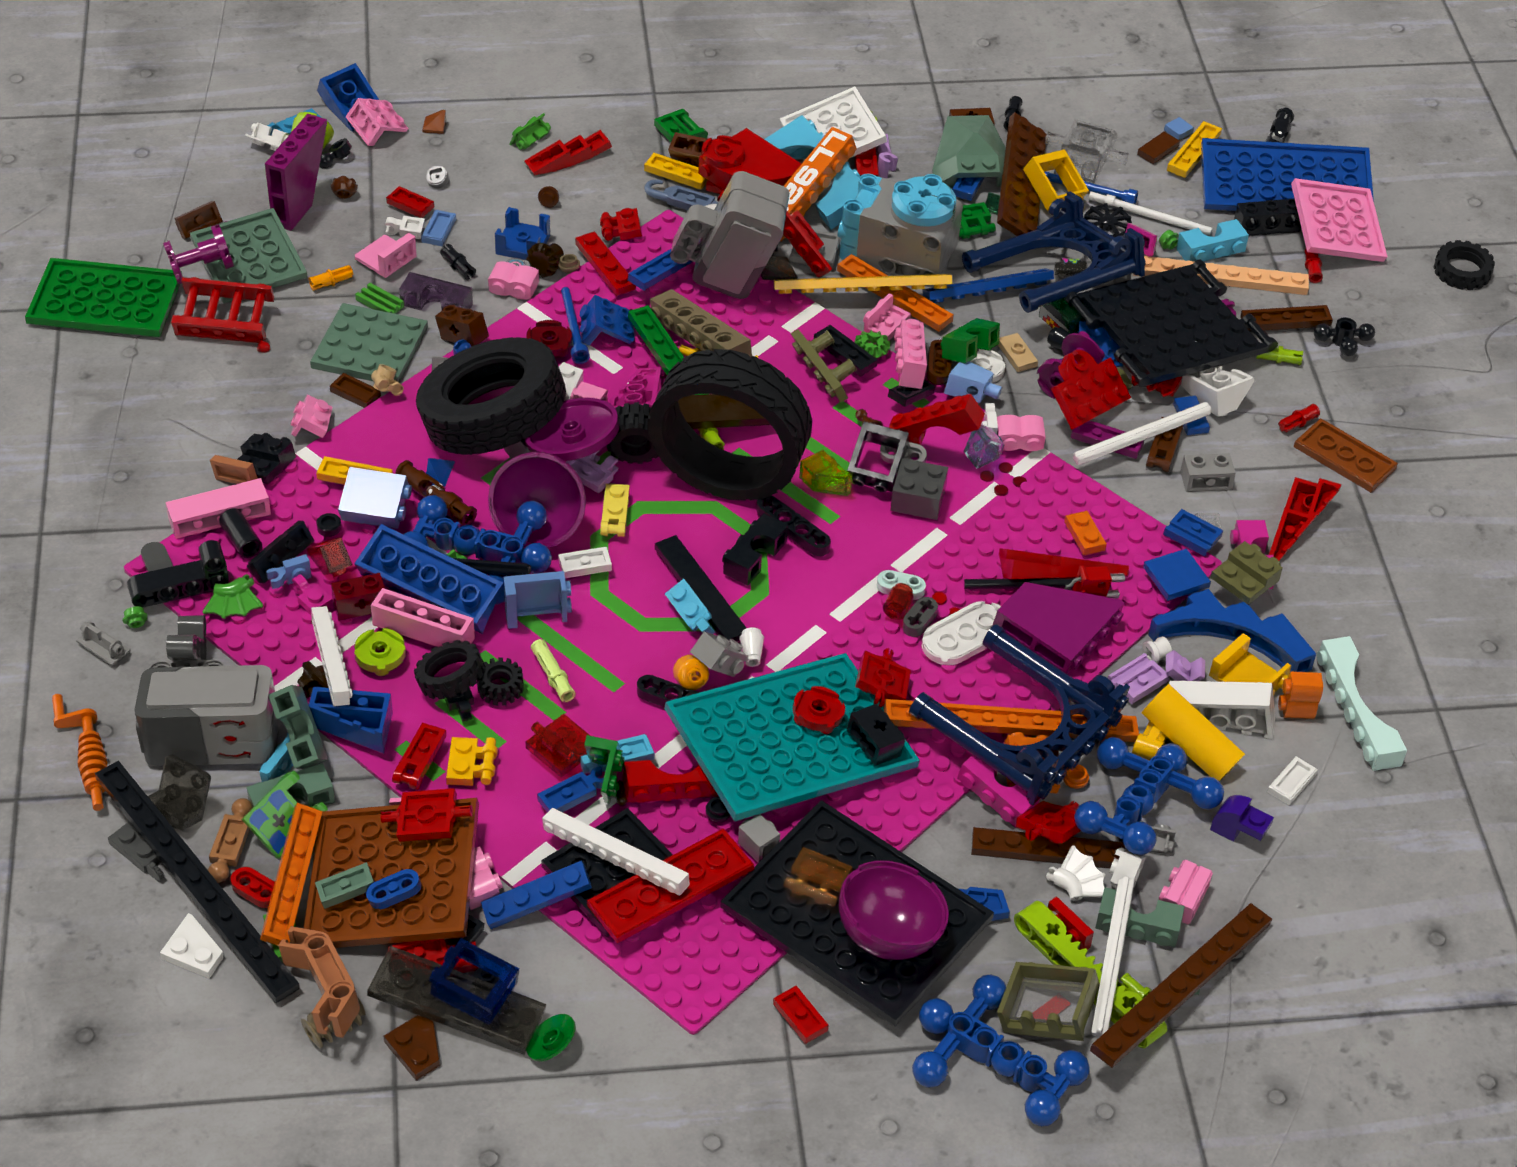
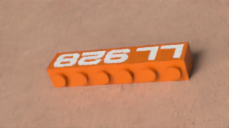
M831 127L787 181L784 187L790 193L787 207L790 215L798 210L804 217L805 212L817 201L818 196L829 186L835 175L842 170L848 159L854 155L857 148L852 135ZM782 235V238H781V240H780L781 242H782V241L784 240V238H785L784 235Z

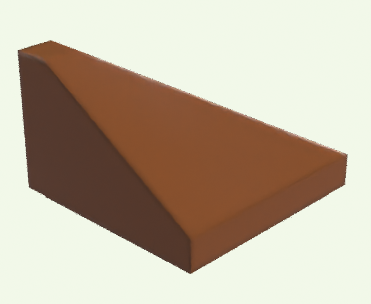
M440 110L426 116L422 132L443 134L446 124V110Z

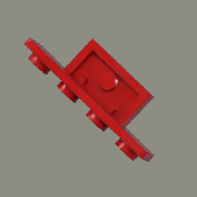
M798 210L794 211L791 215L787 211L783 230L784 237L789 240L797 253L818 278L829 273L832 267L818 251L824 245L822 240Z

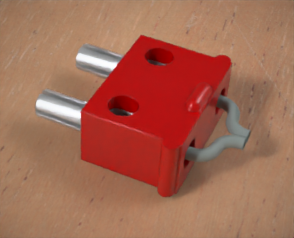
M1082 565L1078 569L1076 578L1069 585H1065L1064 589L1118 599L1120 596L1119 591L1109 590L1111 582H1124L1125 574H1110L1108 566L1085 567Z

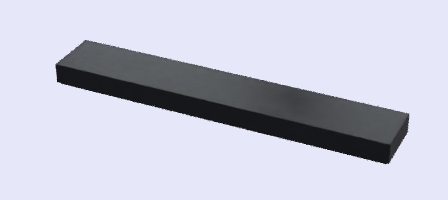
M677 535L656 542V552L677 580L680 582L682 579H685L711 613L712 618L708 621L716 632L728 640L740 641L739 637L742 635V631L746 629V626Z

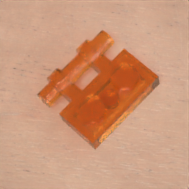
M803 847L791 870L792 874L798 876L797 880L787 876L783 886L791 889L792 893L801 896L803 894L815 899L816 903L821 905L826 903L834 907L838 896L829 892L831 889L837 892L841 891L842 884L848 874L852 873L853 866ZM808 880L820 884V888L808 885Z

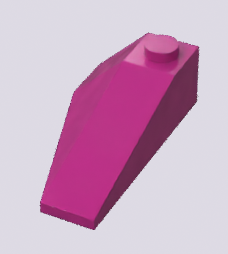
M639 368L628 379L629 384L619 389L620 394L618 396L613 395L610 398V404L616 408L618 406L623 407L626 403L634 404V402H639L641 405L645 403L652 407L661 389L662 368Z

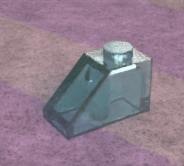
M981 425L979 430L971 432L963 452L978 469L999 459L1005 445L992 428Z

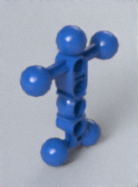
M429 495L422 498L418 503L417 515L420 519L414 530L403 534L428 547L429 544L426 537L434 538L436 546L441 550L451 551L456 549L462 555L475 554L478 559L481 557L483 560L527 563L531 566V573L533 574L546 571L550 567L552 560L548 547L541 543H532L525 547L532 531L541 529L547 519V512L544 506L536 501H527L518 508L516 518L519 526L515 534L510 535L483 528L480 531L473 525H463L460 527V522L454 523L451 519L446 518L448 508L445 501L436 495ZM497 574L488 575L504 583L505 576ZM504 590L495 605L505 602Z
M1110 737L1099 744L1097 749L1099 762L1105 768L1113 770L1126 766L1140 772L1139 778H1136L1134 784L1127 787L1122 796L1117 800L1113 819L1108 817L1106 809L1100 803L1094 801H1087L1078 806L1074 818L1077 828L1083 833L1094 835L1100 831L1107 832L1123 839V844L1130 853L1141 856L1152 851L1157 840L1154 829L1147 823L1140 821L1142 816L1152 810L1154 803L1160 799L1169 788V785L1190 793L1194 803L1203 809H1212L1220 805L1224 798V788L1214 777L1205 776L1195 780L1180 774L1186 767L1187 755L1177 744L1168 743L1161 746L1157 750L1156 755L1149 761L1130 753L1127 744L1120 738Z
M992 974L983 975L976 980L972 988L974 1000L964 1012L954 1013L952 1006L947 1001L939 998L929 999L922 1005L919 1011V1020L922 1027L934 1034L946 1031L947 1034L934 1051L923 1052L916 1057L912 1065V1072L915 1080L920 1085L930 1088L937 1087L943 1083L948 1074L946 1062L957 1049L975 1061L986 1063L988 1067L992 1064L993 1069L1002 1076H1014V1083L1019 1082L1024 1090L1033 1092L1028 1096L1024 1104L1025 1113L1033 1124L1042 1127L1051 1125L1059 1118L1061 1113L1059 1100L1068 1087L1080 1085L1087 1079L1090 1073L1087 1058L1081 1052L1068 1050L1062 1052L1056 1058L1054 1063L1056 1076H1053L1046 1072L1047 1063L1041 1056L1031 1055L1032 1052L1027 1051L1025 1054L1024 1049L1018 1043L1003 1041V1035L999 1036L992 1027L979 1020L986 1010L999 1008L1006 985L998 976Z

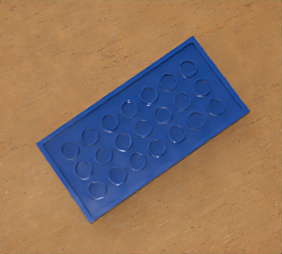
M1202 138L1204 209L1236 211L1237 203L1295 199L1291 186L1295 178L1368 188L1371 190L1373 198L1369 148Z

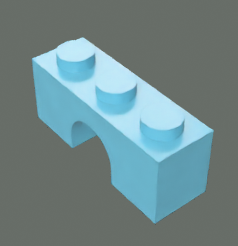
M1237 219L1218 223L1215 237L1203 234L1199 228L1179 232L1176 249L1185 261L1195 262L1198 259L1207 261L1245 252L1249 234Z

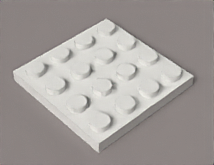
M852 87L780 118L782 127L803 115L807 121L811 120L815 124L818 133L822 132L826 135L831 127H834L852 135L857 148L853 156L887 142L885 133L856 87Z

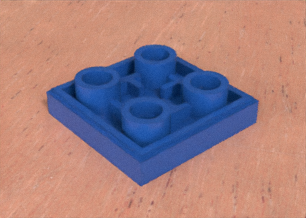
M1187 548L1144 562L1143 568L1167 601L1210 587L1211 581Z

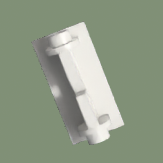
M258 122L256 124L253 123L251 126L252 135L245 134V136L253 138L252 143L263 147L265 143L270 144L269 149L276 151L289 134L274 129L272 136H270L272 128Z

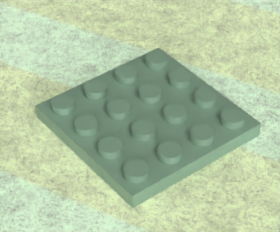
M274 208L220 223L219 225L234 267L225 269L222 259L204 264L211 280L247 284L261 283L275 288L307 278V271ZM211 226L190 232V238L195 248H198L197 243L214 238ZM220 297L223 304L233 300V298Z
M342 303L310 361L311 368L341 375L345 373L355 378L373 381L371 378L373 371L378 369L379 364H383L397 371L394 380L400 383L428 328V321Z

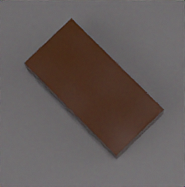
M1163 131L1140 147L1137 155L1154 164L1179 147L1180 140Z
M345 373L340 375L329 386L330 392L363 408L381 397L380 390Z

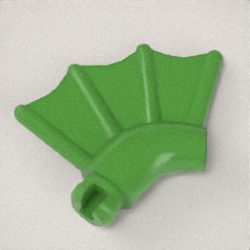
M245 574L242 578L238 577L228 584H215L214 595L203 609V614H216L221 616L222 619L231 615L246 616L250 611L263 608L264 605L249 588L254 585L253 578H249L250 576Z

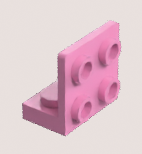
M358 98L346 115L347 120L368 146H374L384 131L407 132L409 129L404 123V119L395 112L392 104L387 100Z
M407 233L395 241L391 237L383 235L355 254V260L387 278L417 257L415 236Z

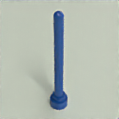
M1044 172L1050 182L1064 185L1059 175ZM1084 181L1089 192L1092 191L1105 196L1109 194L1132 204L1137 202L1138 190L1120 191Z
M563 287L561 293L569 328L572 332L573 347L570 351L574 363L583 364L590 358L589 350L581 340L570 289Z

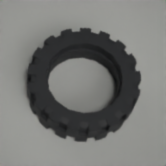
M1455 240L1452 243L1450 241L1446 245H1442L1437 252L1434 263L1435 274L1440 277L1439 279L1442 282H1447V285L1451 287L1456 286L1457 289L1461 290L1463 288H1467V290L1480 289L1483 285H1487L1491 279L1495 266L1494 257L1492 254H1489L1486 248H1481V245L1477 243L1472 244L1471 241L1461 242V240ZM1457 258L1466 259L1476 264L1480 270L1472 272L1462 271L1452 266L1449 260Z
M456 640L453 643L446 642L440 647H434L430 653H425L422 656L423 659L419 660L416 664L417 668H414L415 679L421 691L431 699H435V697L445 699L447 696L451 698L457 696V693L466 692L468 687H473L477 683V679H481L482 671L485 670L484 662L475 644H470L469 641L461 642L460 640ZM465 662L459 670L450 675L434 677L439 670L447 665Z

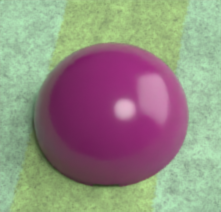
M529 452L510 459L497 471L489 488L488 506L491 518L497 529L502 533L514 535L519 526L516 518L518 508L527 501L541 503L547 512L546 523L541 529L532 531L525 547L532 543H541L550 548L564 542L577 530L585 513L586 494L579 475L566 461L545 452Z
M893 861L867 862L859 865L858 869L848 874L842 884L839 895L841 921L851 939L866 952L889 960L910 959L932 948L946 929L949 911L941 890L934 882L930 884L918 875L919 871L910 866Z

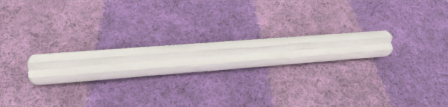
M1203 402L1073 453V460L1077 465H1081L1210 415L1211 406L1207 402Z
M1127 876L1118 880L1091 1029L1092 1035L1097 1036V1038L1102 1036L1110 1026L1134 888V881Z

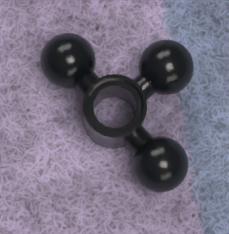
M1343 317L1337 320L1336 326L1333 329L1327 324L1317 325L1314 329V337L1319 341H1326L1333 336L1332 341L1340 347L1341 353L1345 356H1353L1358 350V345L1353 340L1354 336H1358L1363 341H1369L1375 336V328L1368 323L1356 328L1357 324L1353 319Z

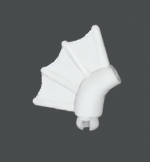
M1074 845L1071 846L1061 868H1049V872L1046 875L1047 880L1053 881L1055 885L1067 890L1071 901H1078L1083 897L1103 896L1105 873L1100 872L1095 867L1092 856L1080 853Z

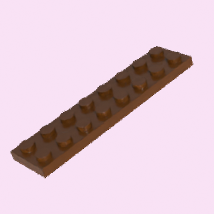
M1014 112L1009 117L997 224L1014 235L1019 236L1037 229L1040 198L1023 169L1032 157L1045 154L1047 134L1043 129L1036 127L1025 117Z

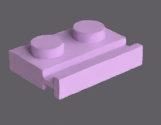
M1146 653L1108 675V679L1115 688L1119 684L1123 686L1128 684L1130 686L1127 697L1131 704L1169 682L1170 677L1155 661H1150Z

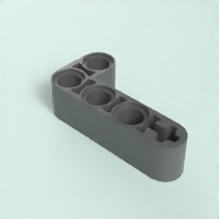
M205 615L178 616V635H167L166 651L168 659L172 661L206 660Z

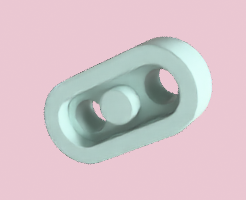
M885 570L879 573L877 577V588L883 594L910 600L920 599L925 594L926 583L919 576Z

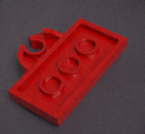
M1080 349L1063 357L1058 369L1064 382L1050 388L1071 430L1131 398L1111 357L1097 364L1089 353Z

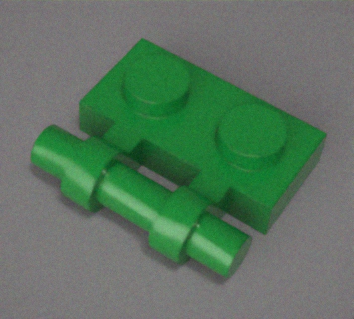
M984 202L963 205L959 237L962 239L970 238L971 235L977 234L984 236L988 235L989 232L996 231L994 223L987 224L991 222V214Z

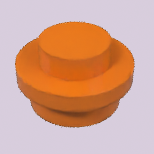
M1078 764L1075 769H1068L1066 771L1067 773L1063 781L1067 786L1080 789L1088 784L1089 774L1084 766Z

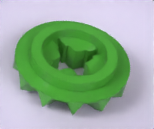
M872 330L869 333L862 331L861 335H856L854 341L875 358L884 356L890 349V341H888L887 335H881L880 331L874 333Z

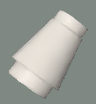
M746 628L742 631L739 640L743 646L742 651L748 656L745 664L755 667L761 663L764 635L758 628Z

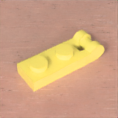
M606 484L600 536L617 534V537H625L630 485Z

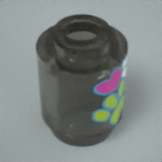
M1060 258L1059 262H1055L1054 275H1058L1059 280L1073 276L1086 270L1087 262L1081 261V259Z

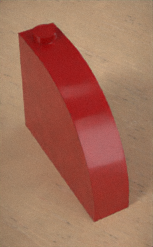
M745 128L732 136L741 142V146H744L745 149L743 161L739 165L731 168L714 167L704 161L701 155L699 156L698 174L723 189H726L733 174L738 171H744L784 186L802 163Z

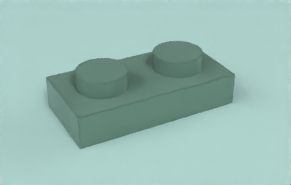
M366 862L317 881L315 884L324 909L366 893L368 887L374 883V880Z

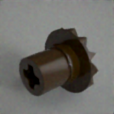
M536 243L527 251L528 257L526 260L529 261L531 267L539 270V275L542 278L550 277L556 273L560 257L564 255V252L556 243L550 245Z

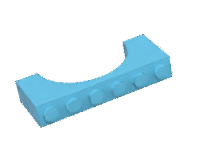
M801 115L764 140L794 159H806L825 135L822 132L818 133L815 124L811 120L807 121ZM848 161L844 164L842 170L835 175L828 193L815 204L820 218L831 230L838 226L842 220L844 202L849 199H855L858 194L860 174L856 169L852 170Z

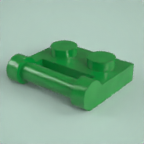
M679 109L654 119V126L670 142L675 132L701 138L708 137V132L704 128H700L689 117V113L685 109Z

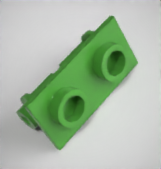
M543 113L537 118L534 116L525 126L517 127L512 133L513 137L510 145L516 142L519 149H526L536 142L535 137L539 140L549 134L551 126L543 121L545 114Z

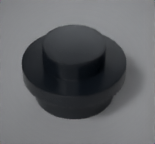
M720 797L712 798L706 805V815L712 821L723 822L731 816Z

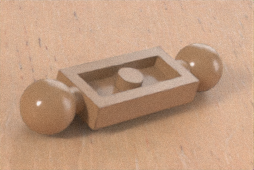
M240 798L232 804L231 810L233 815H224L211 849L209 860L212 864L209 866L208 871L218 883H223L228 879L230 874L228 866H237L250 828L241 820L253 808L248 799Z

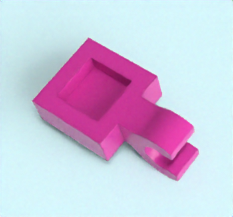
M301 574L292 579L296 584L293 590L299 595L297 596L298 603L310 615L312 607L327 606L329 608L333 605V598L318 584L310 587L305 577Z

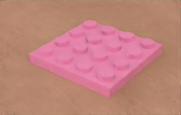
M1297 178L1293 180L1291 186L1307 252L1379 262L1386 260L1387 253L1370 189Z

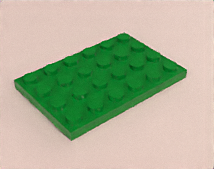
M50 258L25 315L26 324L161 337L180 284L177 283L173 270Z

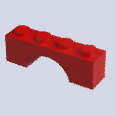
M970 393L956 396L947 401L936 402L927 407H919L907 413L896 414L891 419L889 428L908 432L909 442L921 445L927 428L935 426L945 427L956 432L958 435L979 430L985 413Z
M651 760L624 762L622 781L624 783L627 803L719 797L700 765L691 772L676 775L661 771Z

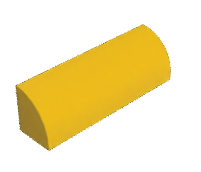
M1170 684L1164 687L1141 712L1174 744L1179 745L1186 755L1210 777L1216 778L1219 782L1245 755L1243 751Z

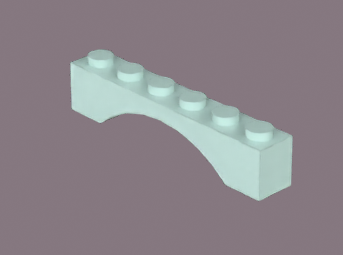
M1351 637L1322 640L1320 650L1317 652L1318 664L1323 667L1326 673V680L1335 692L1336 701L1341 704L1345 719L1353 729L1354 738L1363 749L1364 759L1369 762L1373 771L1402 766L1407 749L1398 731L1376 717L1365 705L1355 685L1354 671L1359 653Z

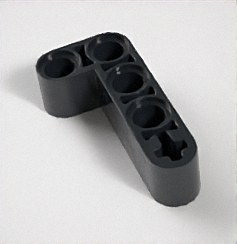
M208 540L202 543L198 550L200 557L198 561L141 573L129 578L127 587L133 605L142 608L213 592L215 584H228L227 565L220 543L215 540Z

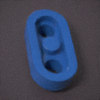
M405 869L372 883L366 891V896L373 908L385 909L415 896L420 891L422 883L416 871Z

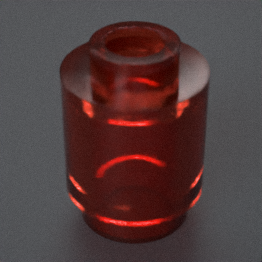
M898 583L890 589L883 605V611L889 618L900 620L905 617L914 598L912 588L907 584Z

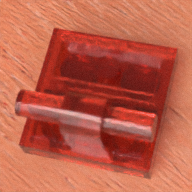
M563 714L546 727H543L539 722H535L531 727L535 735L525 741L527 750L557 775L563 777L581 763V756L587 755L584 744L586 736L589 734Z

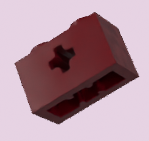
M380 573L331 583L333 604L338 621L372 614L371 604L381 589H385Z

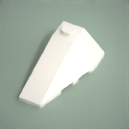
M1217 366L1182 376L1181 386L1191 396H1196L1199 403L1207 402L1211 406V413L1219 417L1237 410L1253 385L1254 377L1237 369H1232L1231 372L1222 370V366Z

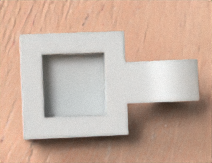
M403 216L402 220L394 217H387L385 225L388 226L385 234L395 235L399 232V236L403 237L410 233L415 236V239H421L425 219Z

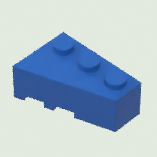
M313 687L309 708L317 729L384 753L393 715L391 693L352 690L350 705L333 706L329 688Z

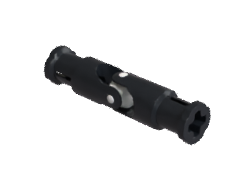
M1281 108L1277 111V119L1272 123L1266 142L1285 143L1286 136L1291 127L1290 123L1294 120L1293 111L1289 108Z

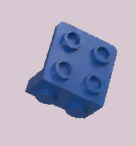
M594 295L588 304L583 305L580 310L582 343L590 346L600 332H604L621 341L632 344L634 341V326L628 319V311L630 310L614 304L608 299Z

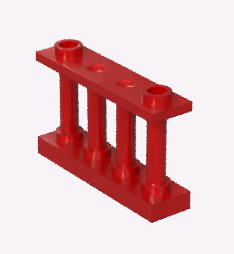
M182 277L181 282L184 292L188 294L183 315H173L171 324L175 335L253 343L266 340L264 325L260 323L264 301L274 302L272 286L261 283L247 284L205 280L197 277ZM197 295L210 296L206 317L204 318L192 317ZM220 297L233 298L227 320L215 319ZM242 299L255 300L251 321L249 322L237 321Z

